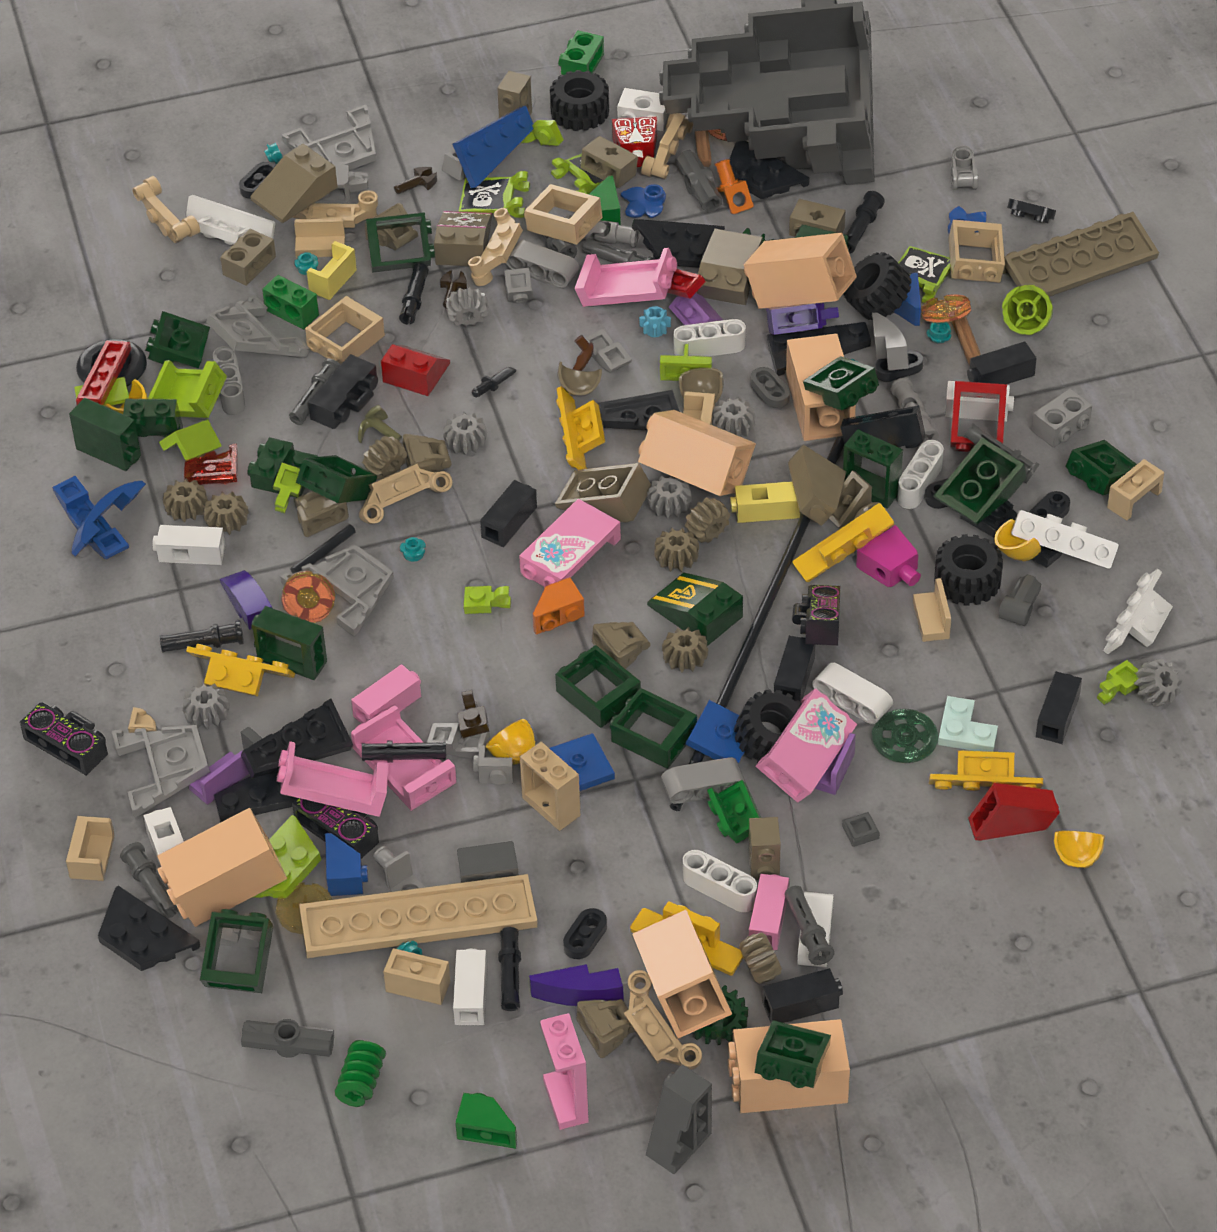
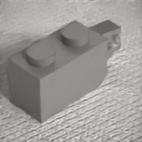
M336 165L338 188L315 203H346L350 200V193L368 190L367 173L349 171V165Z

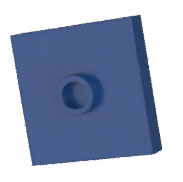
M709 700L685 745L714 760L732 757L739 763L744 754L739 748L741 743L735 740L737 733L734 732V727L739 715Z
M593 733L549 748L579 774L580 791L615 779V772Z

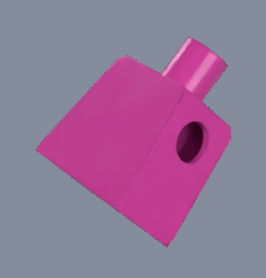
M896 525L869 541L864 547L857 549L856 567L886 587H892L902 580L909 586H914L921 577V574L916 571L918 569L919 554Z

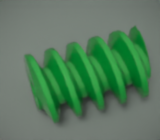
M364 1040L352 1042L348 1048V1054L344 1060L341 1075L338 1078V1085L335 1088V1096L338 1100L349 1106L361 1107L365 1104V1100L373 1097L372 1089L377 1085L375 1079H378L380 1075L379 1069L382 1068V1060L386 1056V1051L383 1047Z

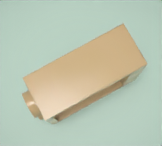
M552 184L540 193L524 211L527 231L573 244H578L603 218L600 197ZM553 207L575 212L570 219L549 214Z
M953 220L948 237L951 278L1000 283L1005 267L1002 224ZM959 245L991 248L992 261L960 258Z
M345 296L305 328L306 343L310 350L319 353L327 359H333L340 364L350 354L359 357L385 336L383 317L348 296ZM347 322L361 332L343 347L326 338Z
M542 742L521 755L522 798L559 831L580 817L579 774Z

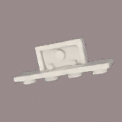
M195 195L188 197L186 217L194 216L200 226V232L207 238H219L224 240L226 244L233 245L240 236H243L251 228L273 239L275 222Z
M1019 510L1011 531L1013 536L1028 541L1036 538L1042 546L1105 568H1111L1119 546L1117 543L1086 533L1087 527L1073 522L1071 527L1061 524L1062 518L1050 514L1043 518Z
M1156 569L1151 574L1145 573L1138 580L1137 586L1139 587L1128 598L1126 602L1128 604L1127 609L1116 619L1117 627L1106 637L1108 643L1103 650L1106 654L1121 646L1128 633L1145 647L1154 642L1173 607L1153 590L1162 573L1159 569Z

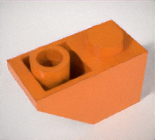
M570 577L545 587L533 612V627L536 635L585 616L584 598Z

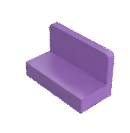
M697 293L691 299L677 296L669 306L671 311L684 325L723 320L704 297Z
M849 734L845 744L814 789L836 795L855 754L856 734Z
M231 751L209 767L210 772L191 783L189 790L204 803L210 804L215 800V794L238 783L249 774L241 757L242 751L236 755Z

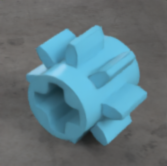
M652 306L644 310V316L639 317L640 327H643L644 334L651 337H660L667 333V327H671V317L667 316L666 309L663 310L661 307Z

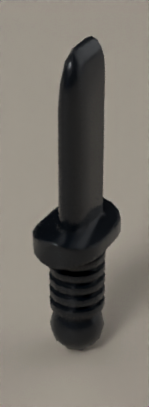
M507 367L491 378L484 376L481 379L482 383L472 390L473 397H480L489 390H497L498 384L512 376L517 370Z

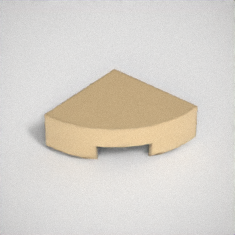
M133 707L128 727L129 733H134L135 729L145 728L147 732L157 731L154 719L145 710Z

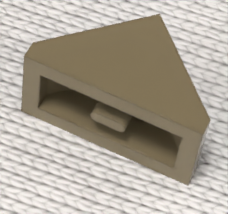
M852 471L843 483L837 509L829 518L839 528L853 521L858 510L871 503L872 486L855 471Z

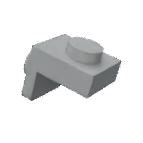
M529 268L505 270L508 301L524 303L528 299H532L533 290Z
M479 745V755H474L473 771L479 773V783L513 784L512 758L486 757L485 745Z

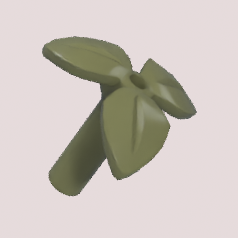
M379 404L372 407L365 415L366 419L360 423L358 430V440L360 443H362L365 431L369 427H374L384 436H393L398 441L402 438L399 433L382 421L387 419L388 415Z

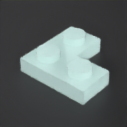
M947 696L938 745L972 751L994 752L998 726L971 721L975 700Z

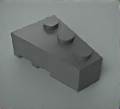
M684 1065L675 1073L671 1072L663 1082V1089L646 1151L647 1157L672 1174H675L712 1134V1083Z

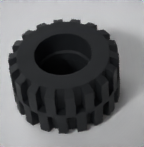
M581 70L566 72V75L558 76V79L554 80L552 86H550L552 119L559 126H564L568 130L573 129V131H586L589 128L594 129L598 127V124H603L609 116V86L606 80L600 78L596 73L591 74L590 71L581 72Z
M876 252L871 256H866L864 260L856 264L854 269L857 278L843 294L846 301L865 319L873 321L872 313H879L886 317L893 314L897 308L899 309L902 302L908 297L907 293L910 292V284L912 282L909 273L891 255L885 252L880 254Z
M963 534L959 538L957 536L951 537V541L946 540L942 543V547H939L937 550L934 583L935 579L941 578L947 600L952 599V603L958 604L961 602L965 606H969L970 603L979 605L981 601L987 602L991 600V596L995 597L1001 586L1003 569L1002 553L1000 550H997L998 547L995 543L990 544V540L985 537L980 539L978 535L970 537L968 534Z
M770 689L765 690L763 694L759 691L754 694L753 698L750 697L734 727V732L737 733L735 740L741 743L739 746L742 752L746 751L748 753L747 757L751 760L752 758L757 759L758 763L762 757L770 752L781 734L769 731L762 722H768L777 726L783 733L802 705L799 700L794 701L792 695L788 693L783 695L780 690L772 693Z

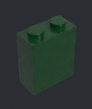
M85 397L69 413L77 450L124 471H127L139 460L141 451L135 419Z

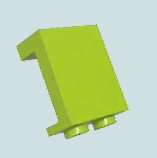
M166 360L148 399H177L181 417L209 418L227 376L215 361H207L203 370L178 369L171 361Z

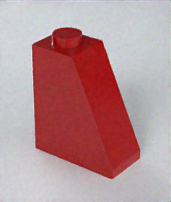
M993 783L968 819L975 840L982 841L1047 830L1060 811L1053 790Z

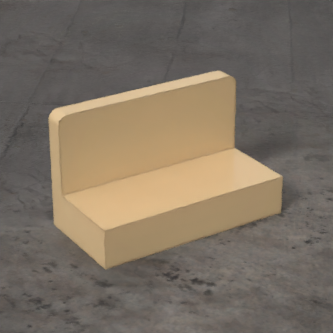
M343 218L296 219L294 221L296 258L305 252L314 254L317 257H333L331 244L337 241L345 245Z
M938 578L935 579L934 592L913 594V604L923 642L950 638L951 615L942 580Z

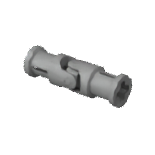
M567 215L565 218L570 219L572 216ZM600 220L583 239L592 238L610 244H616L617 242L630 244L631 247H636L639 231H634L632 227L619 225L618 222Z
M909 378L895 380L890 390L899 400V408L919 405L925 429L924 442L927 440L937 441L939 434L936 429L932 428L930 424L931 419L928 413H926L919 395L913 391L912 381Z

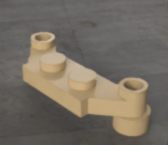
M681 113L669 115L666 125L667 131L660 141L656 158L646 156L641 169L642 175L649 177L653 175L666 179L670 168L667 162L671 154H676L679 140H683L686 133L690 134L694 126L693 122H689L685 115Z
M155 176L143 180L142 184L132 188L136 200H142L147 209L146 214L151 223H156L165 237L168 236L174 243L183 240L187 236L192 237L200 233V226L194 216L190 215L179 221L156 197L162 193V188Z
M368 190L359 194L358 204L313 203L292 218H343L344 228H355V224L377 216L378 196L374 191Z
M500 208L494 212L497 227L482 256H475L468 261L472 271L471 277L476 286H484L491 282L493 279L491 270L501 263L507 262L523 231L520 223H516L511 218L506 208Z
M418 464L407 467L369 485L371 491L364 506L359 511V518L368 524L378 523L384 516V507L424 489H430L437 493L446 492L452 486V477L445 471L434 473L420 469ZM436 479L440 482L439 486L436 484ZM368 510L371 512V518L367 515Z
M643 970L632 972L628 977V987L630 990L629 1010L624 1012V1016L656 1063L665 1061L679 1066L684 1065L690 1070L698 1067L702 1061L701 1049L694 1043L682 1045L649 998V991L652 987L649 974ZM642 982L645 984V987L638 989L635 987L636 984ZM688 1055L696 1057L692 1062L686 1061L685 1058Z

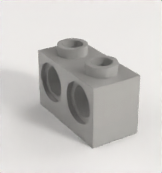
M1069 389L1033 413L1032 432L1054 448L1090 424L1092 405Z

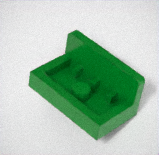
M741 780L720 793H717L712 787L707 789L711 800L707 801L714 815H718L720 819L717 822V826L723 836L727 837L729 835L736 844L749 837V818H761L747 784Z

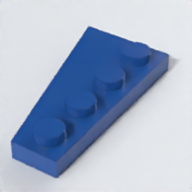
M526 106L515 109L452 144L471 188L477 187L533 130V121Z

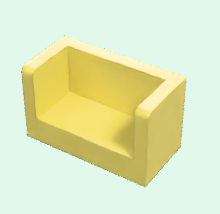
M337 241L331 244L333 258L321 271L312 268L307 271L309 290L328 300L338 292L357 270L355 249Z

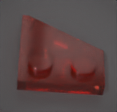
M237 443L229 445V451L217 455L215 451H212L202 457L185 461L184 480L186 478L189 482L197 480L199 485L237 482Z

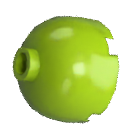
M1034 285L1015 287L1006 295L1002 303L1004 322L1011 330L1021 335H1033L1041 332L1049 325L1052 319L1053 305L1050 297L1044 290Z

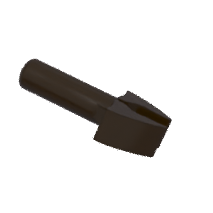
M432 167L414 168L415 177L395 185L394 191L396 194H401L419 185H423L427 190H430L437 182V172L433 173Z
M452 270L448 271L440 279V288H447L443 302L444 308H446L447 298L450 297L451 292H457L459 288L467 289V280L462 271H460L459 278L455 282H452Z

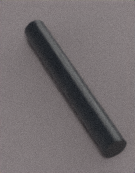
M350 524L291 567L292 574L302 571V566L316 563L355 534V528Z

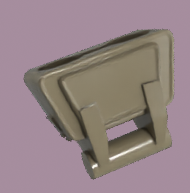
M397 203L374 218L405 215L407 212L401 203ZM365 223V235H366V240H368L367 228H366V223ZM412 226L377 230L379 245L393 250L399 249L418 237V232Z
M412 434L403 435V447L408 453L405 458L407 467L418 464L420 469L436 473L452 465L444 440Z
M313 491L294 499L295 506L297 507L298 521L301 524L305 537L312 536L349 518L346 502L336 503Z
M610 622L593 625L592 643L594 646L597 645L625 669L637 659V656L643 650L648 649L651 645L634 622Z
M622 999L617 1001L591 1000L577 1003L576 1020L600 1058H605L623 1043L625 1037L635 1032L624 1016V1012L629 1009Z

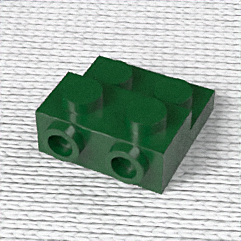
M162 311L159 320L154 319L150 329V333L154 334V337H149L145 351L149 352L148 359L164 364L166 360L172 363L177 361L198 369L202 361L210 327Z
M839 356L803 380L805 390L822 395L825 405L841 411L850 406H855L861 397L874 393L879 386L874 367Z
M125 399L123 415L135 419L139 437H167L173 432L183 429L177 399Z
M269 437L266 444L261 443L259 445L256 462L251 461L249 463L247 474L250 476L251 487L279 494L280 491L273 489V485L281 464L285 463L301 468L304 458L318 457V455L294 450L292 442ZM302 486L298 497L302 496L305 487Z
M1101 440L1073 449L1065 467L1072 476L1086 482L1090 490L1106 495L1109 494L1110 486L1137 464L1106 440Z
M773 1020L758 1050L755 1073L760 1074L766 1080L780 1079L790 1082L796 1088H803L805 1086L814 1088L821 1073L823 1059L830 1046L831 1035Z

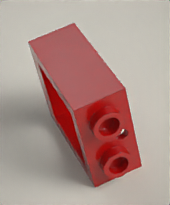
M955 381L950 447H955L956 451L970 452L971 448H974L976 445L969 439L958 436L960 397L999 399L996 440L1003 444L1007 384Z

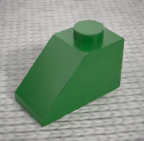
M608 176L589 195L600 197L602 221L618 222L621 225L620 204L613 176Z
M463 1092L455 1122L457 1139L516 1149V1126L496 1100L482 1093L470 1094Z

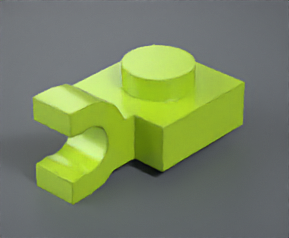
M537 120L532 125L533 130L521 143H529L538 139L540 145L559 146L564 139L555 120Z
M285 463L281 464L273 485V489L280 491L275 502V511L285 514L290 496H299L302 486L297 484L296 480L300 468Z
M492 586L465 587L464 613H491L492 607L511 608L509 586L498 587L494 592L492 591Z
M1126 660L1108 671L1106 680L1100 683L1099 688L1103 691L1097 695V699L1105 705L1114 698L1118 691L1126 696L1137 689L1139 686L1134 683L1138 680L1135 674L1138 669Z

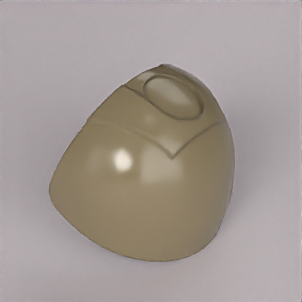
M559 362L557 372L560 385L567 393L574 396H585L591 393L598 386L602 375V369L586 372L565 367L562 365V362Z
M696 368L680 375L679 387L683 398L684 392L715 394V403L721 397L724 379L723 373L715 368Z

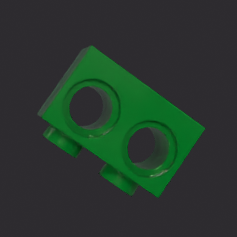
M577 30L573 39H569L565 52L560 54L558 65L561 67V75H566V72L570 71L576 72V70H581V72L590 71L593 74L604 55V36Z
M280 275L273 278L262 289L264 304L268 307L267 312L303 330L319 316L317 294Z

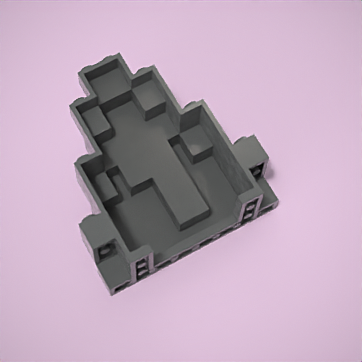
M801 0V8L748 13V23L744 24L745 33L692 39V48L688 49V59L663 61V71L659 72L660 85L663 86V91H659L660 105L665 106L667 114L687 113L688 121L693 122L695 131L720 129L721 133H725L727 142L748 140L749 149L754 150L756 159L781 157L782 161H786L787 165L794 169L812 168L814 174L839 172L840 176L844 175L846 185L875 182L871 22L868 11H864L862 1L838 4L837 0Z

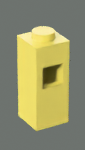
M793 482L735 486V497H730L731 513L736 512L737 523L800 518Z

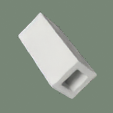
M948 381L945 417L952 418L955 381ZM1007 385L1005 422H1007L1008 411L1013 412L1014 396H1009L1010 385ZM960 397L959 418L998 421L999 399Z
M160 525L158 536L154 535L153 551H157L159 562L222 565L225 550L223 528Z
M171 807L155 810L152 813L143 815L146 831L160 867L161 864L157 855L184 842Z
M473 948L456 950L453 1003L455 1025H484L487 979L486 950Z

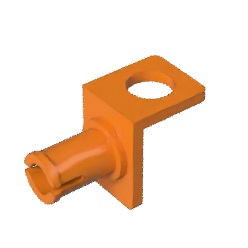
M730 159L715 163L721 184L716 188L718 192L725 193L730 213L736 214L752 208L753 202L746 180L738 181V179H735ZM737 192L742 193L745 197V202L742 206H736L733 202V196Z

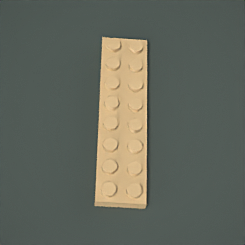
M528 874L299 904L307 958L396 947L404 942L415 941L418 944L500 933L505 927H514L518 930L537 928L538 923Z

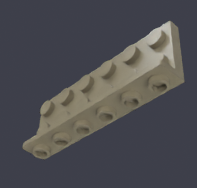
M1130 212L1119 214L1113 219L1104 222H1096L1084 229H1076L1070 234L1061 237H1053L1039 245L1033 244L1019 252H1010L1004 256L1005 267L1003 274L1009 272L1017 287L1034 285L1044 290L1050 297L1157 259L1159 251L1135 213Z

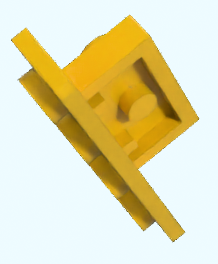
M560 386L556 388L558 396L556 403L561 413L559 420L564 430L562 438L567 447L568 454H566V459L572 468L575 467L578 470L587 469L584 453L605 442L599 405L592 400L576 409L574 398Z
M878 503L794 559L793 565L806 582H810L892 527L894 521L882 504Z
M196 644V648L187 646L186 652L192 656L210 660L204 681L208 686L215 683L218 688L258 697L264 672L294 678L295 673L288 669V664L273 661L272 665L264 664L263 659L247 655V659L237 657L238 653L228 650H222L221 654L211 652V647Z
M958 750L957 775L930 774L929 784L935 785L936 789L942 790L952 789V785L963 786L964 790L976 791L980 790V787H991L993 783L1041 789L1043 778L1014 777L1015 753Z
M668 901L663 908V915L647 908H642L631 924L630 931L635 933L686 910L712 968L732 976L744 959L740 949L720 941V923L711 917L692 912L683 905H676Z

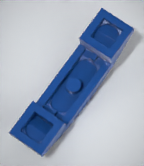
M73 476L52 488L64 511L78 530L94 505L89 499L88 491L77 477ZM103 516L94 523L100 530L89 545L101 557L108 559L129 548V544L116 528L112 529Z
M142 480L130 482L113 489L102 497L79 526L74 537L72 554L76 557L92 541L100 530L94 523L113 504L122 511L139 494L146 483Z

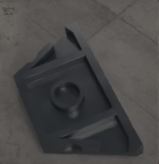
M735 142L729 158L734 177L738 181L746 180L749 193L765 199L772 197L774 194L789 192L791 186L801 184L802 187H807L809 185L810 177L777 158L756 159L754 150L749 149V142Z
M634 219L632 223V229L634 231L638 230L644 237L643 243L653 253L655 260L660 259L664 248H669L672 256L677 260V266L695 268L700 267L714 229L725 230V226L644 219Z
M119 885L115 888L98 933V939L102 945L134 967L144 971L154 967L159 962L175 959L176 953L189 948L195 951L201 947L199 939Z

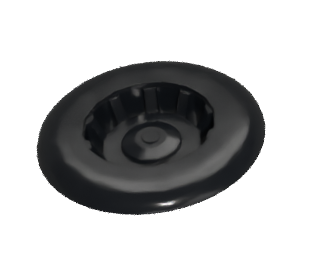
M108 339L86 348L79 356L76 365V371L81 381L85 383L106 341H130ZM130 342L131 351L117 377H125L126 386L131 385L134 379L138 380L143 375L147 366L145 353L138 345Z

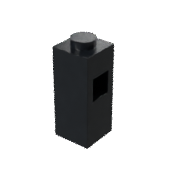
M1024 341L970 358L967 376L969 382L1010 384L1035 376L1037 358Z
M514 480L481 518V538L504 548L537 508L536 489Z
M789 635L774 682V693L776 690H780L783 695L788 693L793 696L792 699L794 701L799 700L800 702L803 699L815 659V645L805 644L804 637Z
M1055 671L1037 720L1036 738L1063 744L1080 697L1082 678Z
M828 968L763 986L762 1003L770 1023L773 1020L786 1023L839 1008V999L843 995V989L839 978L834 979L831 969Z

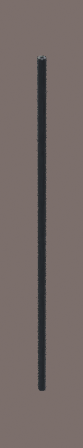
M836 437L827 457V460L835 465L844 447L843 437ZM801 514L716 702L724 708L729 703L811 519ZM695 750L689 764L702 762L705 754ZM671 803L670 808L674 811H680L683 803Z

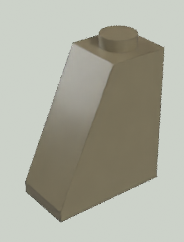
M803 444L788 462L800 513L822 526L837 509L846 471Z

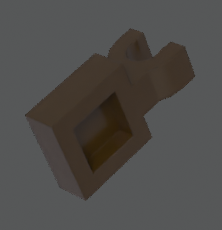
M472 689L462 692L465 711L458 712L462 737L467 738L489 732L485 707H478Z

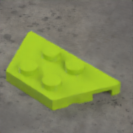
M293 815L269 839L287 879L252 898H263L266 896L287 898L322 860L320 852Z

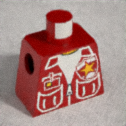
M657 116L612 119V140L614 144L637 155V167L643 165L646 156L653 158L655 156Z

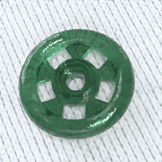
M896 709L885 713L874 724L872 730V740L877 751L885 758L898 763H914L925 759L935 750L939 737L934 722L925 714L913 709ZM906 720V723L895 725L894 721ZM920 724L925 730L919 732L915 726ZM883 731H892L891 738H883ZM918 740L925 743L920 749L914 746ZM894 745L905 748L904 752L894 750Z

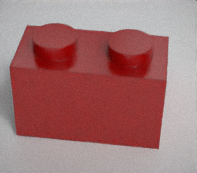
M392 344L381 360L382 379L384 383L429 396L450 365V360L408 346Z

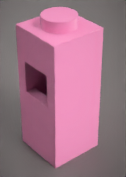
M401 664L351 699L353 717L362 724L394 705L402 711L421 697V680L419 676Z
M760 874L749 927V936L762 932L766 934L773 950H778L788 901L785 897V891L789 888V878L776 874Z

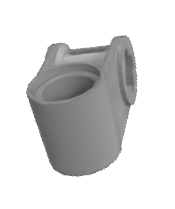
M965 145L957 146L952 150V190H957V187H972L973 189L978 187V173L975 167L974 152Z

